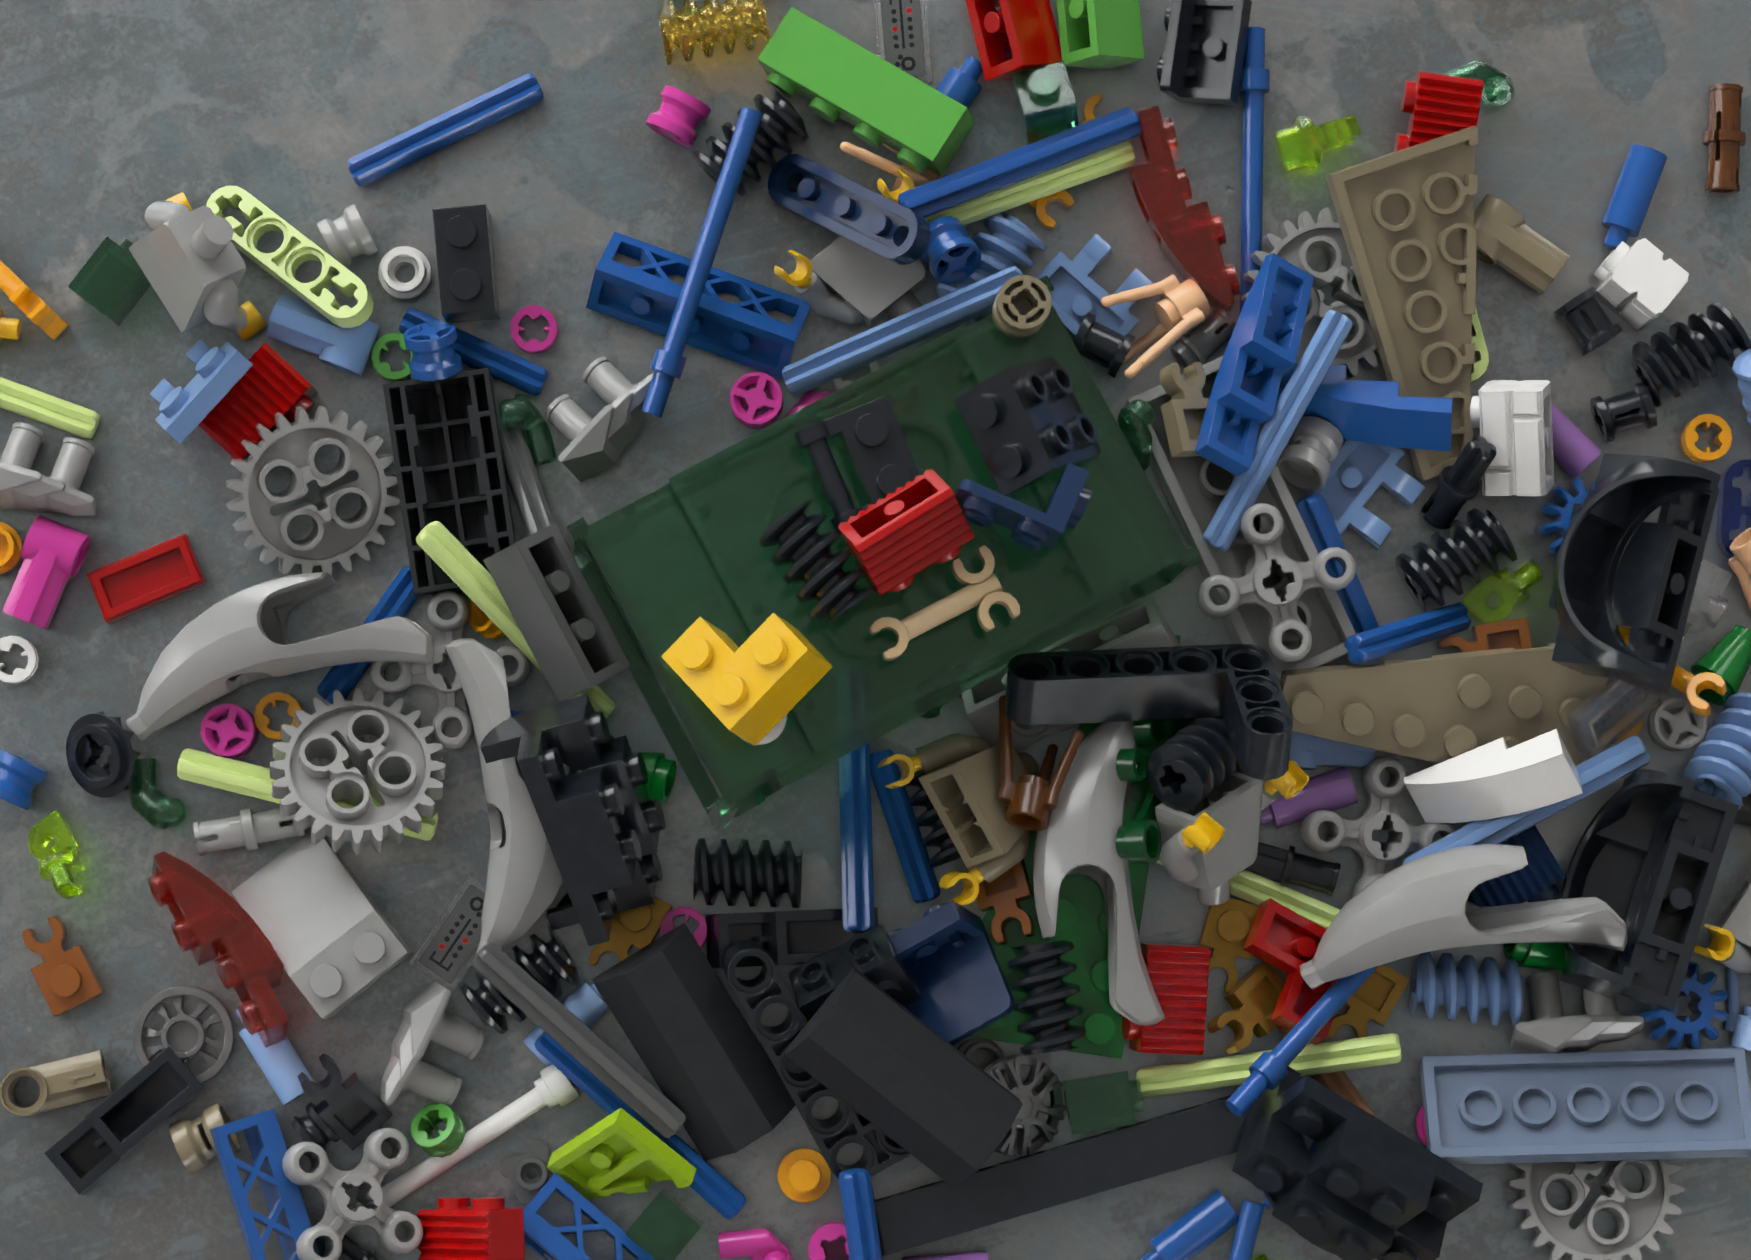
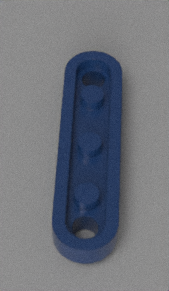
M799 154L784 156L777 162L778 166L774 169L772 168L768 178V192L776 203L899 265L911 264L918 260L925 252L930 239L929 224L923 216Z

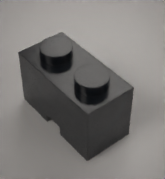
M486 204L432 209L442 316L446 322L451 323L500 319L492 221Z

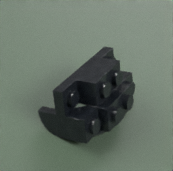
M1603 454L1595 488L1581 504L1574 503L1570 522L1558 551L1553 589L1548 607L1557 610L1561 624L1551 661L1584 675L1616 678L1650 693L1669 694L1720 489L1718 488L1720 474L1697 465L1668 458ZM1661 506L1657 523L1643 522L1654 510ZM1620 633L1629 636L1627 645Z
M588 694L517 714L493 728L485 736L480 746L486 764L501 759L517 757L518 766L568 892L561 899L557 907L547 909L546 917L552 931L580 923L588 946L609 941L612 919L617 918L620 912L653 904L656 882L662 880V869L656 852L658 850L660 831L666 828V823L659 800L657 798L650 800L645 784L648 783V772L643 756L640 752L632 753L626 735L617 738L610 735L603 712H594ZM563 764L578 772L565 775Z
M1637 769L1626 777L1622 787L1600 808L1584 831L1568 866L1560 899L1597 897L1606 902L1625 922L1627 927V944L1624 951H1618L1598 946L1562 943L1566 961L1560 981L1609 998L1620 994L1668 1012L1673 1011L1739 805L1693 790L1696 781L1661 771ZM1670 831L1667 842H1665V839Z
M1288 1066V1075L1274 1090L1267 1089L1252 1105L1232 1171L1250 1181L1256 1188L1264 1192L1273 1207L1272 1216L1289 1225L1310 1243L1337 1255L1341 1260H1373L1375 1258L1377 1260L1437 1259L1440 1255L1447 1222L1479 1201L1483 1183L1310 1076L1306 1075L1299 1080L1301 1074ZM1301 1134L1316 1142L1312 1156Z

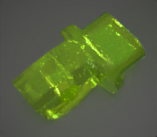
M1355 115L1315 126L1309 118L1299 116L1294 119V126L1274 132L1275 141L1286 171L1306 165L1311 171L1318 169L1323 155L1322 152L1347 145L1361 135Z
M1531 558L1515 571L1506 567L1495 574L1489 575L1482 582L1474 586L1460 602L1482 622H1499L1509 615L1518 600L1522 603L1530 600V594L1527 589L1544 577V573ZM1491 594L1499 596L1501 605L1491 607L1487 603V596Z
M56 810L30 829L28 846L30 852L40 861L38 865L40 876L44 880L52 882L56 893L61 897L70 899L83 892L77 875L82 869L81 855L72 828L65 816ZM51 839H55V844L47 849V843Z

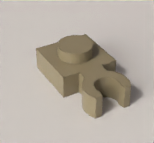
M1194 362L1183 369L1186 381L1180 375L1178 363H1171L1160 370L1161 385L1172 398V400L1160 406L1171 458L1200 456L1195 453L1209 401V398H1203L1201 390L1206 381L1205 370L1201 362Z

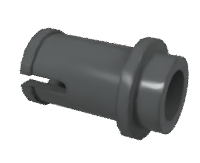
M1216 307L1212 311L1213 313L1185 337L1181 336L1176 341V345L1171 348L1173 357L1183 368L1194 362H1201L1202 365L1206 364V360L1231 338L1236 323L1234 321L1230 324L1224 323L1230 316L1220 307Z

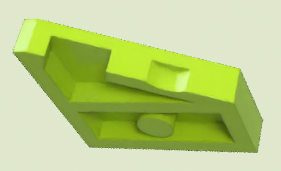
M621 1107L553 1151L547 1165L551 1172L558 1174L586 1199L608 1197L617 1192L626 1194L648 1192L651 1182L673 1180L677 1188H686L692 1184L697 1170Z

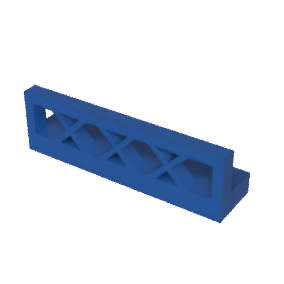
M614 231L595 269L586 308L666 337L683 287L680 284L671 282L667 276L678 274L686 277L692 259ZM618 253L639 260L643 266L630 267L614 260ZM711 267L686 344L783 379L782 369L791 364L798 338L809 316L811 307L803 299ZM728 292L738 296L742 302L732 304L721 300L717 294ZM777 310L795 318L790 325L769 317L767 311Z
M271 1109L210 1129L251 1260H267L263 1247L272 1230L277 1234L284 1259L299 1260L296 1253L297 1240L306 1229L312 1226L299 1185L291 1182L285 1176L282 1169V1159L287 1151V1147L275 1110ZM244 1130L253 1158L252 1166L234 1157L227 1135ZM238 1170L247 1174L243 1183ZM255 1178L260 1181L270 1212L268 1218L250 1209L247 1194ZM255 1222L264 1226L260 1235L258 1234ZM315 1239L313 1243L314 1252L321 1257L319 1247Z
M556 1173L524 1209L525 1244L544 1260H592L584 1254L583 1233L604 1231L614 1240L615 1260H623L622 1247L636 1258L627 1260H658ZM557 1191L573 1205L574 1226L553 1227L536 1212L552 1193ZM581 1213L594 1224L582 1225ZM563 1234H575L576 1246L564 1237Z

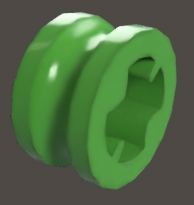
M389 333L383 335L376 341L372 349L371 359L374 368L382 378L389 382L410 380L412 377L409 364L406 362H402L405 368L397 372L393 371L389 363L382 362L384 352L391 354L388 347L399 344L404 353H411L410 361L413 359L412 351L405 347L403 334Z
M443 1103L426 1105L418 1111L411 1124L413 1139L427 1154L433 1157L442 1158L454 1153L461 1146L466 1134L465 1124L462 1119L449 1106ZM444 1122L447 1126L443 1132L436 1125ZM432 1129L438 1131L440 1136L433 1139L430 1136Z

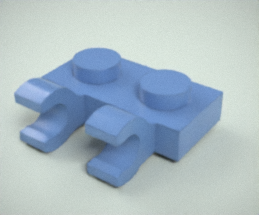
M1097 233L1072 261L1059 251L1036 278L1047 286L1051 294L1052 307L1049 315L1073 336H1076L1088 312L1096 315V322L1125 336L1139 323V320L1129 312L1139 300L1109 307L1102 306L1101 299L1110 294L1091 279L1089 275L1112 252V247ZM1136 268L1114 294L1151 285L1152 282Z
M199 339L185 354L197 364L195 371L198 372L184 389L181 386L174 388L163 378L149 393L160 403L159 410L162 412L155 421L180 444L253 365L228 342L220 349L218 347L211 349Z
M1347 440L1341 447L1337 458L1330 462L1331 471L1323 488L1317 491H1307L1303 497L1314 493L1323 495L1340 536L1349 526L1365 542L1378 550L1390 535L1392 528L1364 508L1365 504L1379 486L1382 485L1394 498L1410 509L1423 493L1425 487L1396 466L1405 454L1402 449Z

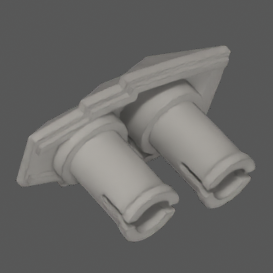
M605 356L600 357L586 368L582 381L591 387L608 405L593 419L568 394L559 396L549 405L545 412V419L550 424H553L571 442L559 455L558 459L580 482L615 465L624 448L636 436L648 414L641 410L653 373L641 382L632 384L611 364L610 360Z
M14 423L0 459V506L3 509H25L36 513L95 516L97 512L95 499L80 489L90 461L95 455V448L78 438H64L50 477L41 475L40 472L31 470L41 443L44 442L45 434L30 424Z
M1556 972L1535 973L1526 977L1525 980L1529 992L1533 1021L1520 1022L1515 1026L1510 1045L1512 1050L1527 1054L1583 1052L1599 1044L1625 1040L1641 1032L1644 1018L1640 1017V1015L1624 1016V1013L1618 1012L1616 996L1609 998L1583 988L1586 1015L1565 1017L1559 985V974Z
M435 981L429 984L402 1009L401 1025L392 1041L391 1059L381 1080L380 1100L389 1106L394 1104L400 1092L408 1089L425 1098L450 1107L458 1095L462 1078L449 1074L421 1060L429 1042H436L472 1060L484 1041L486 1035L484 1028L476 1027L445 1011L452 995L451 990Z

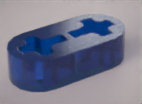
M1751 459L1740 460L1726 468L1719 482L1716 540L1721 553L1728 559L1735 556L1729 548L1733 542L1729 538V532L1739 529L1741 515H1746V529L1751 527V492L1747 496V506H1741L1742 491L1740 488L1733 487L1732 480L1742 476L1743 470L1749 471V479L1751 480Z

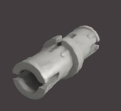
M250 807L240 809V815L193 822L195 838L217 835V837L197 840L196 847L199 856L246 846L248 851L258 849V843L294 836H305V829L296 833L293 830V822L282 824V821L293 820L295 814L282 817L280 815V807L252 812Z

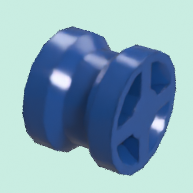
M952 216L940 217L928 223L930 239L921 258L929 263V269L934 278L939 283L948 285L963 281L973 274L980 264L982 258L981 250L971 238H968L967 229L958 218Z
M432 321L421 323L404 332L405 347L412 351L413 359L409 363L411 377L415 380H441L459 373L463 368L460 354L454 351L453 343L457 339L455 325L451 322Z
M0 748V798L20 808L29 810L33 803L31 793L36 784L44 782L48 772Z

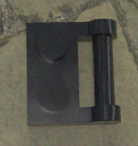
M886 395L829 419L810 424L794 433L800 449H807L835 515L831 519V523L839 536L841 535L838 529L840 522H847L850 516H857L859 511L867 510L868 506L876 504L878 499L886 498L888 493H895L897 487H904L907 481H914L915 477L920 475ZM838 435L841 436L869 504L855 508L827 440Z

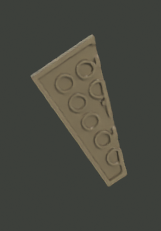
M1479 125L1471 126L1325 175L1387 381L1399 382V397L1452 398L1451 452L1408 448L1417 479L1423 481L1439 476L1443 468L1453 466L1467 443L1473 439L1470 404L1472 399L1471 364L1475 363V344L1472 343V314H1475L1477 248V230L1474 229V195L1477 194L1478 174H1474L1475 145H1478Z
M1550 643L1546 647L1517 650L1510 647L1432 655L1428 659L1408 661L1403 659L1383 660L1379 664L1359 666L1343 664L1282 671L1280 685L1293 719L1292 731L1441 763L1502 737L1508 748L1557 729L1575 766L1588 759L1593 738L1581 747L1573 716L1607 688L1611 678L1584 675L1551 661L1556 643ZM1591 711V716H1590L1589 724H1590V722H1591V720H1592V716H1593V712H1592V711Z

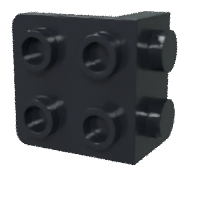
M1052 357L1006 368L954 398L1000 493L1005 496L1013 495L1055 470L1067 467L1068 463L1078 464L1090 460L1101 453L1100 445L1097 441V429L1093 421L1081 410L1073 394V382L1069 373Z

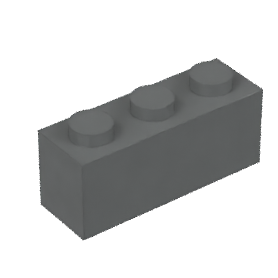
M556 523L483 560L558 702L574 697L631 666Z

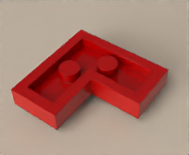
M1270 898L1260 903L1243 950L1288 974L1270 1021L1291 1031L1336 980L1326 982L1313 990L1306 984L1300 974L1299 966L1313 959L1326 929ZM1334 1016L1310 1043L1317 1045L1326 1041Z

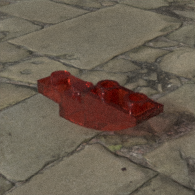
M1158 105L1138 110L1137 114L1141 125L1139 138L1146 163L1132 166L1128 177L1140 211L1163 254L1184 281L1187 279L1195 281L1204 292L1209 305L1214 309L1220 307L1225 312H1229L1235 304L1233 296L1240 294V286L1234 265H1224L1219 245L1226 244V235L1219 213L1210 214L1207 201L1186 207L1185 200L1192 199V192L1185 168L1176 170L1171 150L1178 148L1173 122L1170 117L1162 119Z
M164 851L154 855L152 876L148 878V885L158 906H168L175 922L171 923L172 932L180 949L183 952L191 950L198 966L215 959L216 971L226 989L234 987L242 1002L238 1009L244 1026L251 1035L259 1034L265 1048L285 1040L289 1020L273 991V988L281 985L284 964L268 938L233 897L213 880L188 863Z

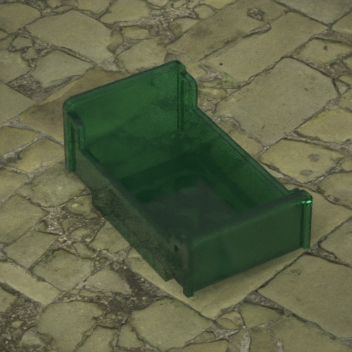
M1046 275L1039 280L1047 286L1052 295L1055 289ZM1053 305L1047 319L1038 332L1024 339H1014L1004 335L996 327L992 315L965 329L959 326L668 479V483L663 487L588 526L583 517L568 525L566 530V544L631 665L628 669L715 829L767 802L791 784L1007 670L1008 662L1012 657L1024 653L1040 652L1124 606H1129L1184 577L1202 560L1195 545L1188 549L1184 546ZM1048 357L1054 358L1059 365L1063 366L1072 379L1073 394L1081 410L1093 421L1097 429V441L1101 449V453L1098 456L1074 464L1089 471L1083 487L1093 491L1081 520L1077 522L1075 529L1065 527L1063 534L1053 549L1042 546L1040 551H1034L1010 539L1012 531L991 523L990 528L985 529L967 522L975 538L964 544L960 553L955 558L947 562H935L917 573L913 582L903 590L896 592L888 591L882 596L875 592L867 600L833 622H830L829 618L812 622L809 614L818 601L799 603L796 596L805 582L787 585L784 581V576L793 564L774 566L771 558L780 545L762 548L759 544L760 537L771 524L810 499H813V501L804 511L805 514L810 516L824 512L827 516L817 529L819 535L835 531L831 523V519L835 515L807 449H800L794 433L810 424L829 419L886 395L920 475H923L925 470L933 469L952 489L954 494H956L962 479L974 481L1000 493L954 398L1006 368ZM838 435L827 440L855 508L869 504L841 436ZM1065 468L1055 470L1008 497L1045 512L1056 484ZM842 535L838 536L830 547L832 553L849 549ZM983 545L989 548L995 560L992 573L998 578L1003 592L1009 593L1016 598L1020 605V615L1012 620L1005 606L994 604L989 608V616L993 620L995 628L986 632L977 621V610L979 607L977 605L909 640L906 650L900 657L891 661H884L882 654L897 645V636L888 629L871 635L869 632L871 625L882 617H892L901 620L966 587L967 585L961 584L955 579L951 563L959 558L967 572L979 573L983 569V563L978 556L977 550ZM852 554L842 567L844 571L858 569ZM863 576L855 585L857 590L871 587ZM774 612L797 628L833 666L787 714L784 730L774 741L754 746L729 731L661 657L699 617L725 632L740 647Z

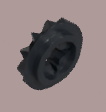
M103 711L85 715L73 724L67 737L66 757L69 769L76 782L85 791L97 797H112L129 790V782L139 775L138 770L134 766V761L141 753L132 749L130 740L134 732L122 728L121 717H108ZM103 746H110L111 754L107 757L108 762L96 764L95 761L100 758V754L104 750Z

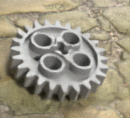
M1324 208L1319 212L1317 223L1314 222L1308 211H1304L1298 215L1299 229L1286 219L1279 224L1283 240L1272 233L1267 234L1262 240L1270 253L1256 250L1251 254L1250 258L1261 267L1265 257L1274 253L1314 277L1296 364L1299 363L1327 311L1334 310L1340 312L1352 321L1349 341L1341 345L1331 365H1346V376L1353 378L1358 375V360L1368 370L1378 365L1374 350L1377 353L1379 351L1369 319L1361 318L1356 311L1348 307L1350 305L1366 310L1362 296L1353 288L1354 269L1339 220L1333 222L1330 208ZM1315 246L1325 252L1328 257V266L1325 272L1315 271L1308 265L1306 261L1308 247ZM1259 270L1246 272L1243 275V279L1253 284ZM1330 284L1334 287L1332 296L1338 301L1326 306L1322 302L1325 294L1319 289ZM1249 292L1241 296V301H1246Z
M301 406L296 407L295 422L289 423L281 413H275L276 430L271 432L261 424L256 426L258 434L262 439L258 445L251 441L242 440V446L250 454L248 460H231V464L242 472V476L239 479L227 480L226 486L236 492H240V497L227 502L226 506L230 511L243 512L244 514L232 526L236 532L252 531L244 542L248 550L264 545L259 559L263 564L267 565L279 556V571L284 575L290 572L295 563L299 566L300 574L312 573L313 566H318L321 572H327L331 575L332 563L338 562L349 573L352 571L350 556L354 553L366 561L371 559L365 546L369 540L380 545L386 543L382 535L377 531L379 525L395 526L396 524L395 520L384 513L386 507L401 504L398 497L387 493V488L398 484L397 476L394 474H384L383 471L394 462V457L390 454L376 456V451L384 441L378 435L364 441L363 437L368 425L360 420L350 429H347L349 414L341 410L335 416L333 422H329L328 411L324 406H318L314 420H309L305 409ZM323 445H337L340 452L337 465L331 470H318L314 462L317 450ZM274 467H288L292 476L289 486L282 492H269L265 485L268 472ZM355 470L357 472L355 479L321 490L319 492L321 501L317 504H313L305 498L294 502V504L289 505L276 515L270 513L272 506L306 495L308 493L306 484L310 481H314L320 487H323L340 479L349 471ZM346 493H358L361 499L359 512L352 518H339L336 513V504L339 498ZM297 515H309L313 522L310 535L299 541L289 539L287 526L290 520Z
M356 688L353 700L345 702L338 690L334 691L333 705L326 706L317 697L313 698L312 715L297 709L295 711L296 727L283 724L281 727V740L283 742H274L272 746L273 759L276 760L270 762V778L276 780L272 782V797L282 799L280 801V815L286 817L295 814L293 830L296 833L303 831L309 826L312 827L311 843L313 845L319 843L325 836L331 837L332 852L335 853L341 848L344 841L351 842L355 855H360L363 842L371 841L374 849L380 853L383 849L384 837L389 836L400 846L403 844L404 827L419 833L422 823L420 815L433 818L435 815V802L433 800L442 799L443 783L440 781L445 779L446 764L439 762L443 759V745L432 743L434 741V726L419 728L421 725V711L416 710L404 716V699L399 698L390 707L383 705V691L380 690L375 694L371 702L364 701L361 688ZM364 734H372L379 739L372 743H364L359 741L357 737ZM334 735H338L342 738V740L346 744V749L344 748V746L342 747L340 742L335 737H333ZM321 757L331 760L332 763L322 767L315 766L310 761ZM349 758L354 768L349 769ZM367 773V784L363 780L362 774ZM396 775L405 778L406 781L394 785L385 782L383 779ZM369 792L383 805L382 807L375 806L369 797ZM343 799H352L357 801L359 805L347 809L338 806L336 803Z
M1664 1159L1617 1160L1600 1186L1607 1193L1606 1196L1600 1195L1593 1199L1586 1208L1577 1229H1572L1569 1226V1221L1590 1191V1187L1584 1182V1179L1591 1180L1598 1176L1607 1161H1596L1594 1164H1584L1582 1162L1509 1163V1166L1522 1173L1521 1178L1506 1183V1188L1521 1192L1522 1197L1509 1205V1210L1526 1212L1527 1218L1518 1225L1517 1229L1518 1231H1526L1534 1228L1538 1234L1533 1239L1530 1247L1534 1250L1546 1243L1550 1245L1551 1250L1548 1260H1559L1563 1255L1568 1256V1260H1622V1256H1625L1627 1260H1642L1640 1247L1652 1254L1661 1250L1658 1242L1653 1237L1654 1234L1669 1237L1674 1232L1664 1221L1665 1216L1676 1217L1681 1215L1682 1210L1670 1203L1669 1200L1670 1197L1685 1192V1187L1670 1183L1669 1176L1682 1170V1166L1679 1164H1666ZM1624 1165L1635 1166L1642 1172L1644 1186L1640 1193H1631L1622 1186L1620 1172ZM1551 1182L1562 1183L1569 1189L1571 1203L1566 1210H1557L1548 1203L1546 1189ZM1597 1211H1606L1615 1217L1618 1229L1612 1239L1601 1238L1595 1233L1592 1220Z

